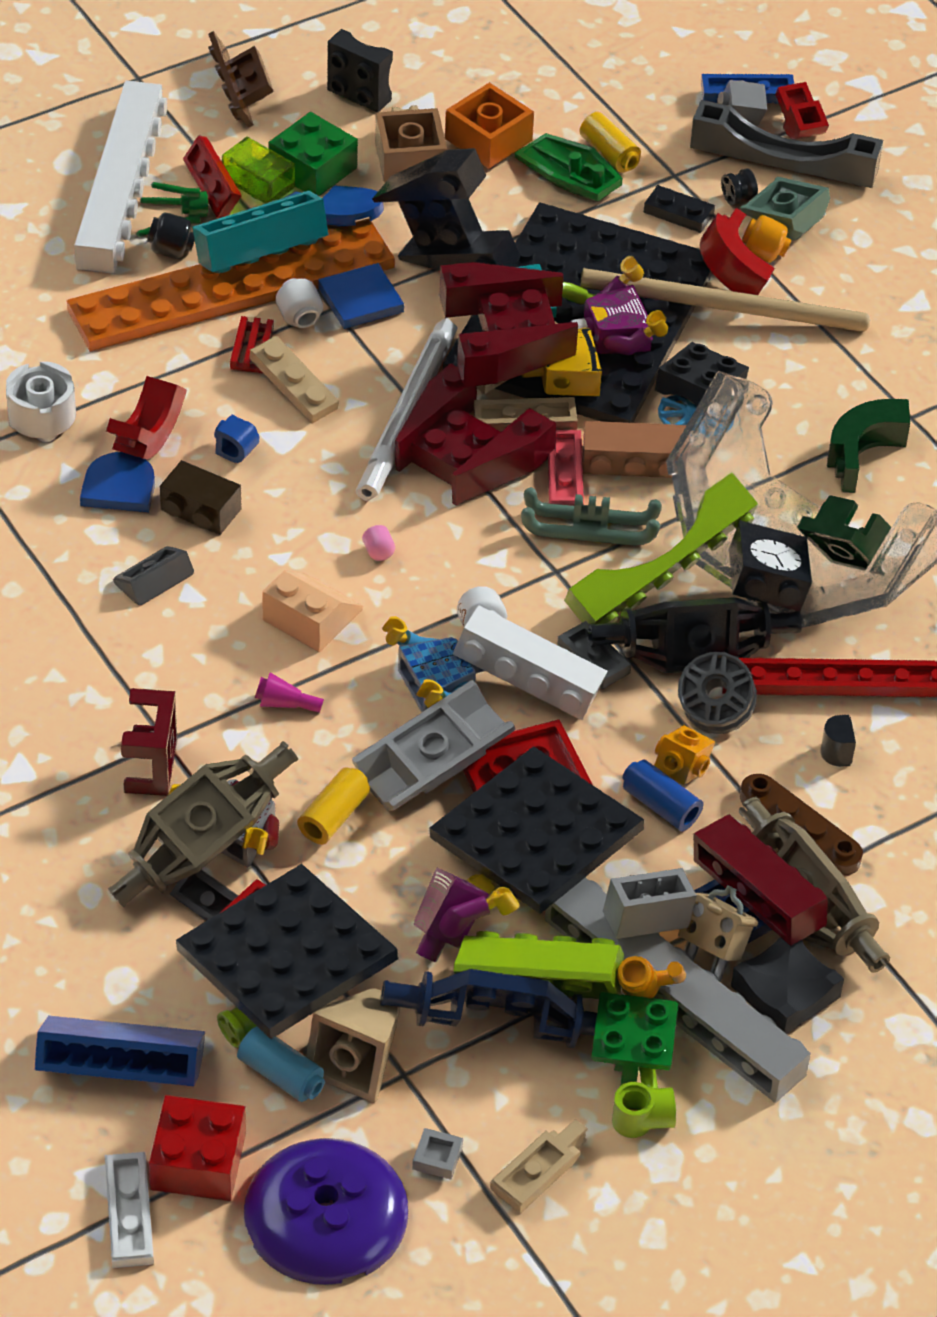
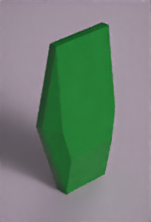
M545 133L515 152L517 160L555 186L588 199L599 201L623 185L622 177L593 147Z

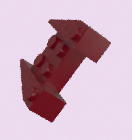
M476 262L440 266L439 296L445 318L478 315L483 331L464 333L458 336L457 365L463 387L498 384L576 355L578 322L555 324L551 307L562 306L563 273Z
M449 364L428 382L395 439L396 471L401 472L412 462L452 485V503L458 505L536 470L548 459L550 452L554 449L556 452V422L529 408L503 431L496 430L470 415L473 411L474 400H477V386L463 387L459 368Z

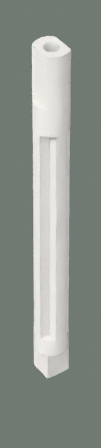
M444 318L436 323L370 457L368 466L355 490L358 497L368 502L379 495L395 463V439L428 382L437 375L451 346L458 327L448 318Z

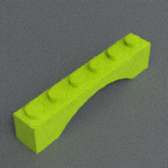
M731 472L705 491L699 503L693 526L686 536L669 552L651 562L636 567L616 570L596 569L569 588L564 599L565 603L581 622L587 621L589 624L615 623L620 617L618 613L627 606L630 609L636 608L647 598L645 593L654 587L660 590L669 584L674 578L672 575L681 567L685 571L690 569L701 559L699 554L709 548L711 551L719 548L728 539L726 535L735 528L737 529L740 520L752 523L755 519L753 514L758 506V502Z

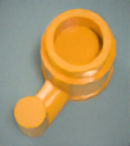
M631 956L621 962L617 978L625 995L653 998L660 986L684 982L686 972L677 961L671 962L667 966V970L656 971L647 959Z

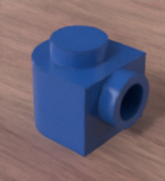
M233 414L226 420L220 421L214 432V438H216L215 454L234 463L242 462L260 441L256 427L252 423Z

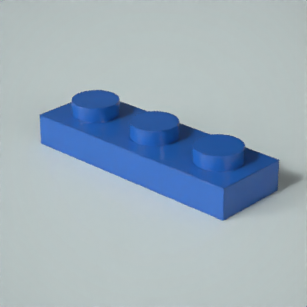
M702 74L701 76L702 98L705 101L717 103L719 93L725 90L729 80L765 84L767 103L779 104L775 95L777 87L794 84L793 74Z

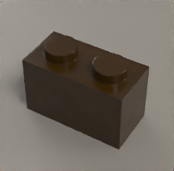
M181 460L160 485L161 510L171 516L193 523L202 529H207L221 535L242 509L241 485Z

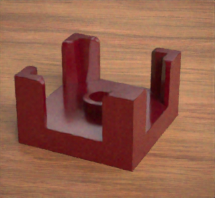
M131 688L129 704L158 706L155 726L136 724L133 726L132 731L123 732L121 755L125 758L152 759L153 778L126 777L123 782L124 793L168 796L178 740L175 691Z

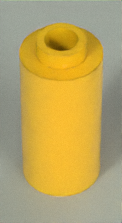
M594 112L583 120L579 129L580 136L617 171L624 173L637 167L640 162L641 149L603 113Z
M344 767L339 770L297 820L299 830L307 839L320 845L326 844L369 794L370 786L365 774L355 768Z

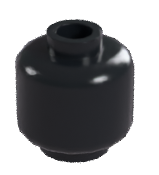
M168 212L162 213L159 218L154 217L147 237V242L151 243L152 251L174 259H180L185 250L191 252L195 242L194 234L191 232V221Z

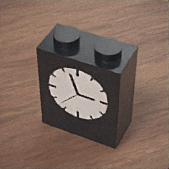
M740 520L729 547L732 595L801 612L812 584L807 538Z

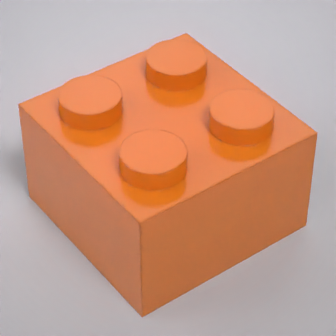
M489 82L446 109L445 139L459 149L475 148L481 164L491 168L533 141L534 111Z

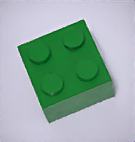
M312 112L303 116L268 142L269 172L303 192L309 190L317 196H321L358 168V139Z

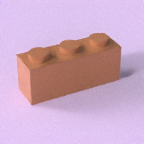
M584 422L583 474L685 478L687 425Z

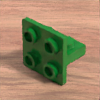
M601 992L599 995L591 1059L595 1062L615 1064L614 1071L622 1072L621 1085L628 1082H637L639 1067L669 1071L672 1065L678 1003L670 1000Z

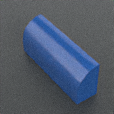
M49 1015L37 1031L35 1070L194 1087L199 1077L202 1063L205 1031Z

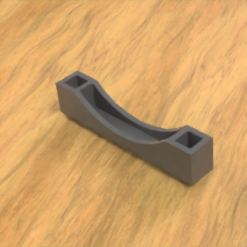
M701 100L693 118L690 148L872 188L879 170L884 140L854 133L828 141L806 142L787 139L755 126L743 118L731 106Z

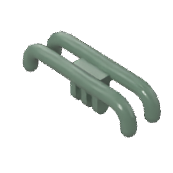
M532 487L524 491L523 496L527 507L521 512L522 524L529 532L537 536L637 546L653 541L660 530V523L656 519L660 515L662 504L657 499L649 502L647 510L632 512L609 509L610 497H603L601 506H596V496L589 495V505H583V496L575 494L574 506L541 502L537 498V491ZM535 514L549 518L573 520V526L542 523L535 519ZM608 523L633 526L646 525V529L640 532L611 530L607 528Z

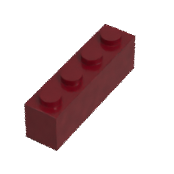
M728 814L693 833L694 862L725 889L727 885L737 889L736 897L742 904L790 946L827 926L828 898L825 893L801 876L794 866H790L780 858L771 846L765 845L753 835L746 825L739 823Z

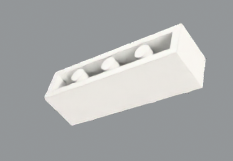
M479 605L465 625L453 652V655L580 720H583L608 672Z

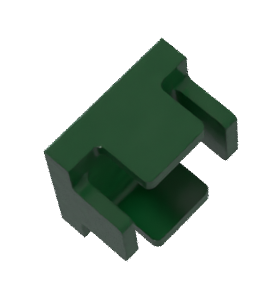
M830 495L822 504L815 518L802 516L797 529L831 563L885 576L891 563L884 557V551L894 534V529L880 514L872 513L865 528L849 527L848 525L858 508V504L854 500Z

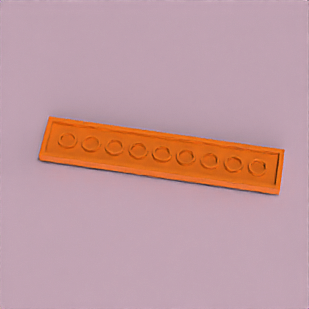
M365 219L357 221L354 226H339L328 229L329 235L319 238L314 244L290 247L283 254H268L260 257V260L255 263H240L231 266L230 270L223 273L211 272L201 264L68 299L66 300L67 310L88 350L94 351L276 301L277 292L289 279H307L313 282L316 289H319L318 279L379 263L383 271L395 268V258L372 221Z

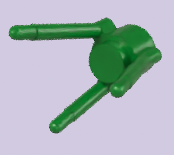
M152 182V188L183 195H181V198L142 197L140 199V202L145 204L180 205L181 214H187L188 217L185 218L189 219L191 224H200V217H208L207 191H200V188H185ZM150 227L137 231L136 235L138 237L148 235Z

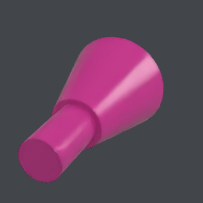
M271 672L268 679L260 678L255 698L261 700L260 707H301L320 713L324 701L322 698L302 693L300 689Z

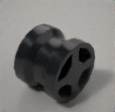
M748 168L740 170L737 175L729 173L721 178L723 196L730 205L738 204L744 198L751 200L758 194L754 173Z

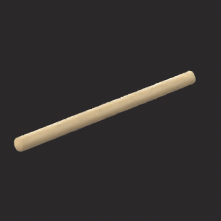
M583 268L580 287L601 291L617 275L620 277L622 274ZM642 278L638 282L629 281L627 283L628 286L634 285L638 296L643 298L865 332L870 326V316L865 312L650 278Z

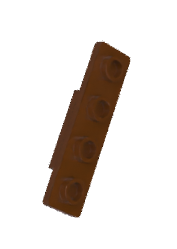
M212 31L208 34L212 43L208 49L216 63H219L215 65V69L221 80L225 82L222 84L225 95L232 101L228 106L237 121L242 119L249 128L254 124L248 106L274 92L261 54L253 46L230 59L226 47L216 33Z

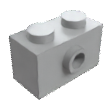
M683 868L610 879L603 913L616 939L684 929L689 926L697 895Z

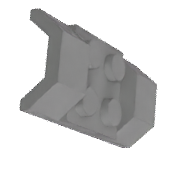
M472 679L353 757L352 762L356 769L363 772L367 777L372 794L387 811L397 809L421 792L427 794L486 755L487 748L516 729L511 721L504 722L487 704L478 685Z

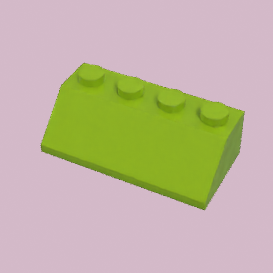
M478 931L476 936H464L454 963L453 972L455 974L468 969L548 980L567 997L581 994L582 998L599 999L601 992L621 994L622 987L619 984L617 972L625 955L620 945H615L614 940L606 938H594L592 943L576 942L575 938L569 936H554L553 941L538 940L536 935L526 933L515 934L514 938H499L500 935L498 933Z

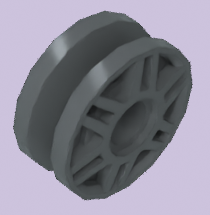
M709 652L696 657L684 668L678 682V697L687 719L696 728L710 734H726L739 729L751 718L756 707L757 690L749 668L739 658L725 652ZM716 687H723L727 690L722 698L712 699L709 697L710 691Z

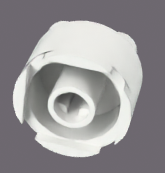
M40 362V366L29 368L28 363L19 366L8 376L6 380V400L9 425L12 429H15L22 435L37 438L41 442L48 443L54 441L57 435L71 427L76 418L75 388L72 376L66 368L52 362Z

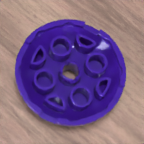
M310 1139L280 1150L257 1171L245 1196L244 1222L254 1249L276 1271L301 1282L320 1285L343 1283L345 1278L356 1276L363 1272L366 1275L374 1272L396 1252L407 1228L408 1199L398 1174L376 1152L361 1144L343 1139ZM330 1200L333 1201V1204L329 1206L320 1205L321 1203H329Z

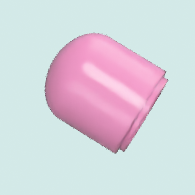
M375 525L364 532L362 541L372 559L384 561L393 555L395 543L387 527Z

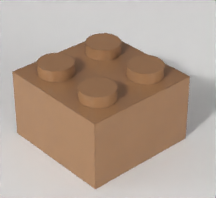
M438 108L376 112L375 144L384 183L390 176L447 150Z

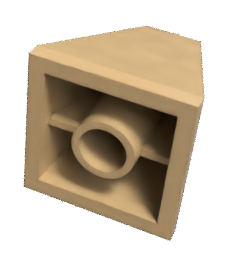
M371 988L327 1004L314 1012L306 1054L308 1059L324 1069L323 1079H325L326 1083L372 1103H375L379 1096L400 1012V1007L380 1005L381 990Z

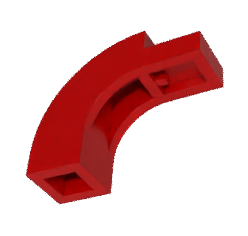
M735 208L730 217L717 213L700 239V251L703 260L715 277L730 291L759 295L775 268L756 256L742 242L738 230L747 214L738 208Z
M146 376L139 401L130 418L126 422L112 418L109 419L106 432L116 436L112 449L143 459H150L161 450L175 426L187 389L177 384Z

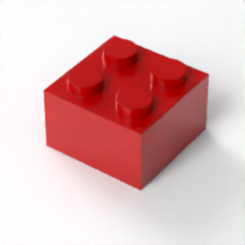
M165 1095L149 1160L150 1190L231 1201L246 1136L245 1106Z

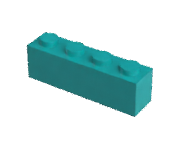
M309 190L192 227L198 263L214 273L226 272L231 269V266L240 263H255L260 260V257L268 254L286 253L290 247L311 245L316 243L319 238L329 235L324 201Z

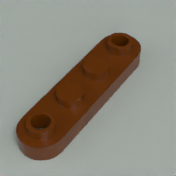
M751 774L742 781L740 790L742 804L752 797H757L771 816L781 812L789 813L793 817L795 824L805 829L843 876L851 875L858 871L861 866L863 850L857 841L770 776Z

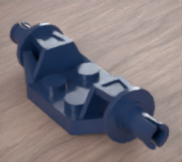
M468 969L433 983L432 972L425 971L422 982L418 986L389 982L388 980H384L382 985L380 1005L415 1009L417 1026H425L426 1022L456 1027L461 1021L463 1005L466 1002V1007L469 1009L488 1010L489 1006L505 1008L504 1012L506 1014L514 1016H526L528 1012H533V1038L565 1042L566 1048L574 1049L581 1034L594 1036L597 1013L584 1011L582 995L574 994L572 999H570L548 980ZM451 1002V1011L430 1009L431 1006ZM547 1020H549V1021H551V1022H553V1023H555V1024H557V1025H559V1026H561V1027H563V1028L548 1026V1025H546Z

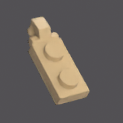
M574 1119L560 1133H557L555 1130L550 1133L547 1130L544 1131L492 1179L490 1189L521 1214L575 1164L581 1155V1151L578 1149L587 1141V1127L577 1119Z

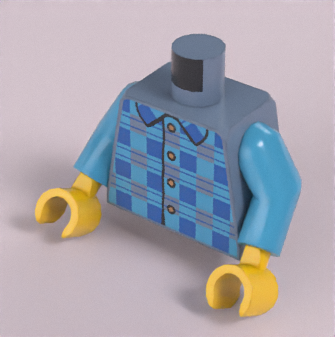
M391 616L382 627V630L387 632L385 636L387 644L394 646L398 643L399 645L398 672L421 712L472 679L475 682L476 674L484 672L483 669L453 655L458 642L456 638L435 639L420 637L407 630L405 622L396 616Z

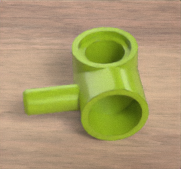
M639 1067L641 1083H625L615 1093L612 1125L622 1136L638 1138L645 1135L650 1129L675 1128L674 1090L672 1087L658 1088L655 1069Z

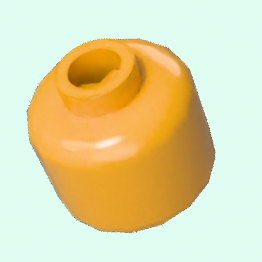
M762 215L757 220H750L742 242L756 256L767 263H771L778 255L781 257L785 256L791 239L787 238L788 228L785 224Z

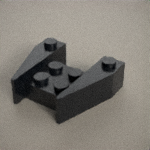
M475 148L446 150L390 176L372 198L374 203L398 202L413 235L399 253V260L439 271L441 265L476 262L513 267L518 261L520 254L510 230L482 231L470 203V196L487 176Z

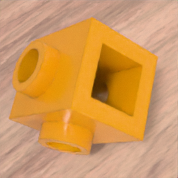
M683 725L668 735L664 734L660 738L655 748V754L658 756L654 766L677 783L685 785L696 777L700 778L705 774L710 764L709 757L715 741Z

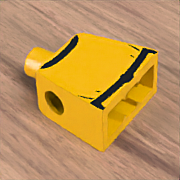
M578 329L575 356L522 374V378L541 377L544 392L548 395L600 396L602 371L591 329Z

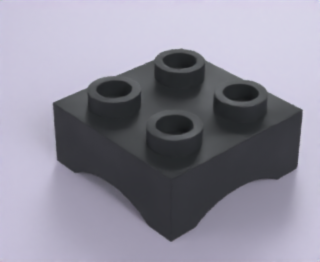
M340 29L327 41V90L372 111L380 112L392 100V91L389 87V72L393 61V51L384 47L364 44L354 38L350 32Z
M691 342L659 367L654 391L663 395L672 394L684 397L694 403L701 412L713 416L730 396L736 393L740 394L745 389L749 367L737 362L732 357L716 353L703 344Z
M779 937L764 952L752 959L741 962L733 968L731 987L761 1015L770 1017L779 1029L788 1034L840 998L844 978L837 971L825 966L816 959L802 940L790 946Z

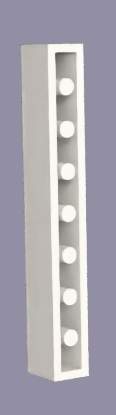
M125 80L74 245L76 270L115 274L118 261L124 260V240H129L131 235L130 219L136 218L138 209L137 197H142L144 180L142 178L148 177L150 168L149 156H154L156 148L155 136H160L162 119L160 117H165L167 112V98L162 97V84Z

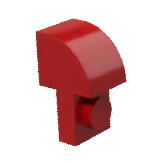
M807 82L777 87L775 95L785 118L783 129L790 139L795 140L826 133L829 123L820 101L813 100Z

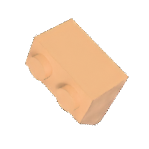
M284 570L262 591L263 620L318 652H321L363 610V605L305 573Z

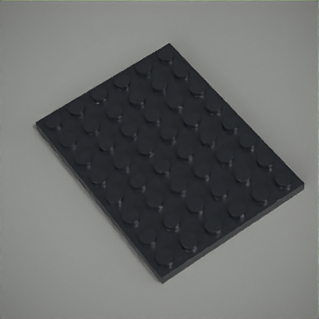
M541 202L538 203L515 242L520 258L513 267L540 264L543 271L563 273V282L572 283L580 286L583 268L623 274L620 264L628 256H633L644 271L643 278L706 287L713 275L698 248ZM587 289L588 292L594 295L600 292L598 290ZM562 297V306H556L557 312L554 321L558 324L570 323V320L584 318V304L579 305ZM639 297L647 315L655 310L662 311L666 317L665 323L668 325V332L663 337L652 336L651 351L635 352L631 356L617 353H597L602 371L600 396L548 395L544 392L541 377L522 378V375L507 380L495 389L526 399L574 397L576 413L578 415L601 422L634 423L657 379L659 367L666 363L696 306ZM471 315L461 334L483 332L478 315ZM458 339L443 362V369L449 364L458 367Z

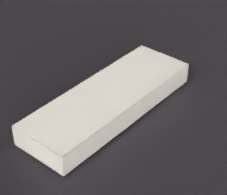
M135 1152L105 1155L112 1269L154 1265L146 1153Z

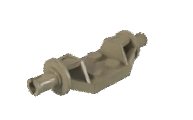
M282 741L278 747L259 763L253 761L248 755H243L241 759L205 764L146 814L134 849L128 852L134 862V868L117 883L108 888L113 897L119 900L120 905L125 907L128 902L149 885L151 887L154 886L163 894L167 890L166 886L199 872L244 834L246 829L251 828L258 821L270 799H275L279 795L273 780L290 765L299 760L295 752L291 748L288 749V744ZM246 771L250 774L233 786L226 781ZM158 839L161 846L146 862L144 857Z
M757 797L746 800L742 804L744 807L739 808V813L754 829L752 834L765 845H769L773 849L778 848L779 852L777 855L790 866H794L801 876L814 887L820 888L828 898L827 926L803 940L834 949L837 955L840 956L856 952L871 973L882 970L886 964L881 959L889 962L890 956L873 938L879 929L880 922L874 914L866 912L850 883L805 829L795 824L793 817L789 813L781 812L771 816ZM838 926L842 928L837 934L830 931Z

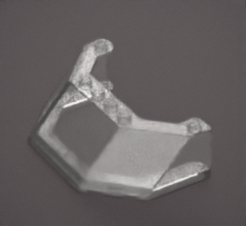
M718 371L666 460L668 475H672L675 491L673 501L677 522L681 523L683 538L696 520L698 506L705 491L731 472L758 502V506L753 514L755 518L752 522L753 524L804 536L797 529L802 516L815 518L821 508L770 475L762 426L772 410L773 402L769 392L753 381ZM920 502L906 505L900 512L866 571L831 563L807 539L812 584L801 609L802 624H798V626L802 628L887 607L937 564V510L928 504ZM736 528L726 535L728 539L714 551L708 548L699 554L701 559L696 563L697 566L731 589L729 547ZM768 604L770 613L794 611L792 609Z

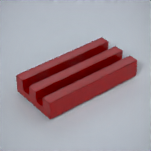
M241 316L230 359V370L263 373L255 364H251L249 358L250 350L255 348L259 332L264 333L262 343L272 338L274 320L267 319L265 324L261 323V318L254 317L253 322H248V317ZM251 331L244 361L241 363L239 360L246 333Z

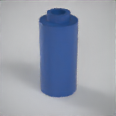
M645 759L639 762H632L625 769L622 776L624 780L623 789L681 832L689 829L696 822L702 812L704 803L694 794Z

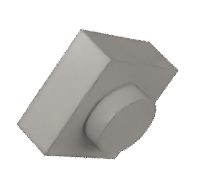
M424 1128L413 1158L412 1170L452 1180L463 1148V1138Z

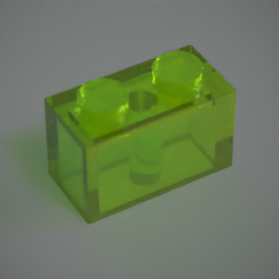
M247 136L222 154V163L237 188L265 204L281 199L295 188V163Z

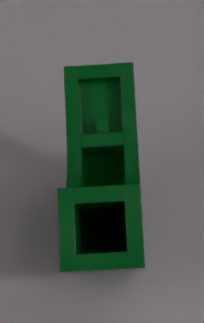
M878 399L868 401L853 407L838 419L830 438L827 467L835 468V478H841V492L855 493L859 474V455L863 451L878 446L906 447L910 428L909 399Z

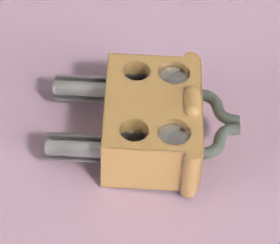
M728 885L725 890H713L710 894L695 893L697 896L688 928L680 929L678 932V936L687 940L683 951L693 962L699 947L716 956L710 972L716 976L719 982L722 980L728 961H741L753 927L758 925L756 918L743 912V904L736 897L737 889ZM730 893V898L737 905V908L715 896H726Z

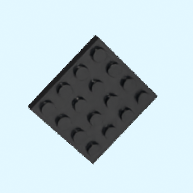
M533 746L429 827V832L432 840L500 887L509 888L517 899L541 914L643 831L644 819Z
M303 864L298 865L176 939L177 951L270 1039H273L398 960L397 948Z

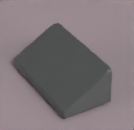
M166 546L115 576L113 582L133 602L143 605L192 576L194 569L187 551Z
M202 869L191 876L179 880L170 892L172 897L206 921L219 914L239 896Z

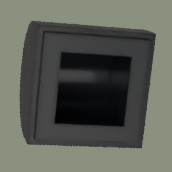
M849 714L835 715L825 723L820 753L822 758L833 766H851L856 745L852 720Z

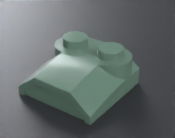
M776 177L771 184L740 208L747 216L754 219L765 215L785 224L788 228L787 238L794 241L801 238L804 233L825 216L830 201V193L827 187Z

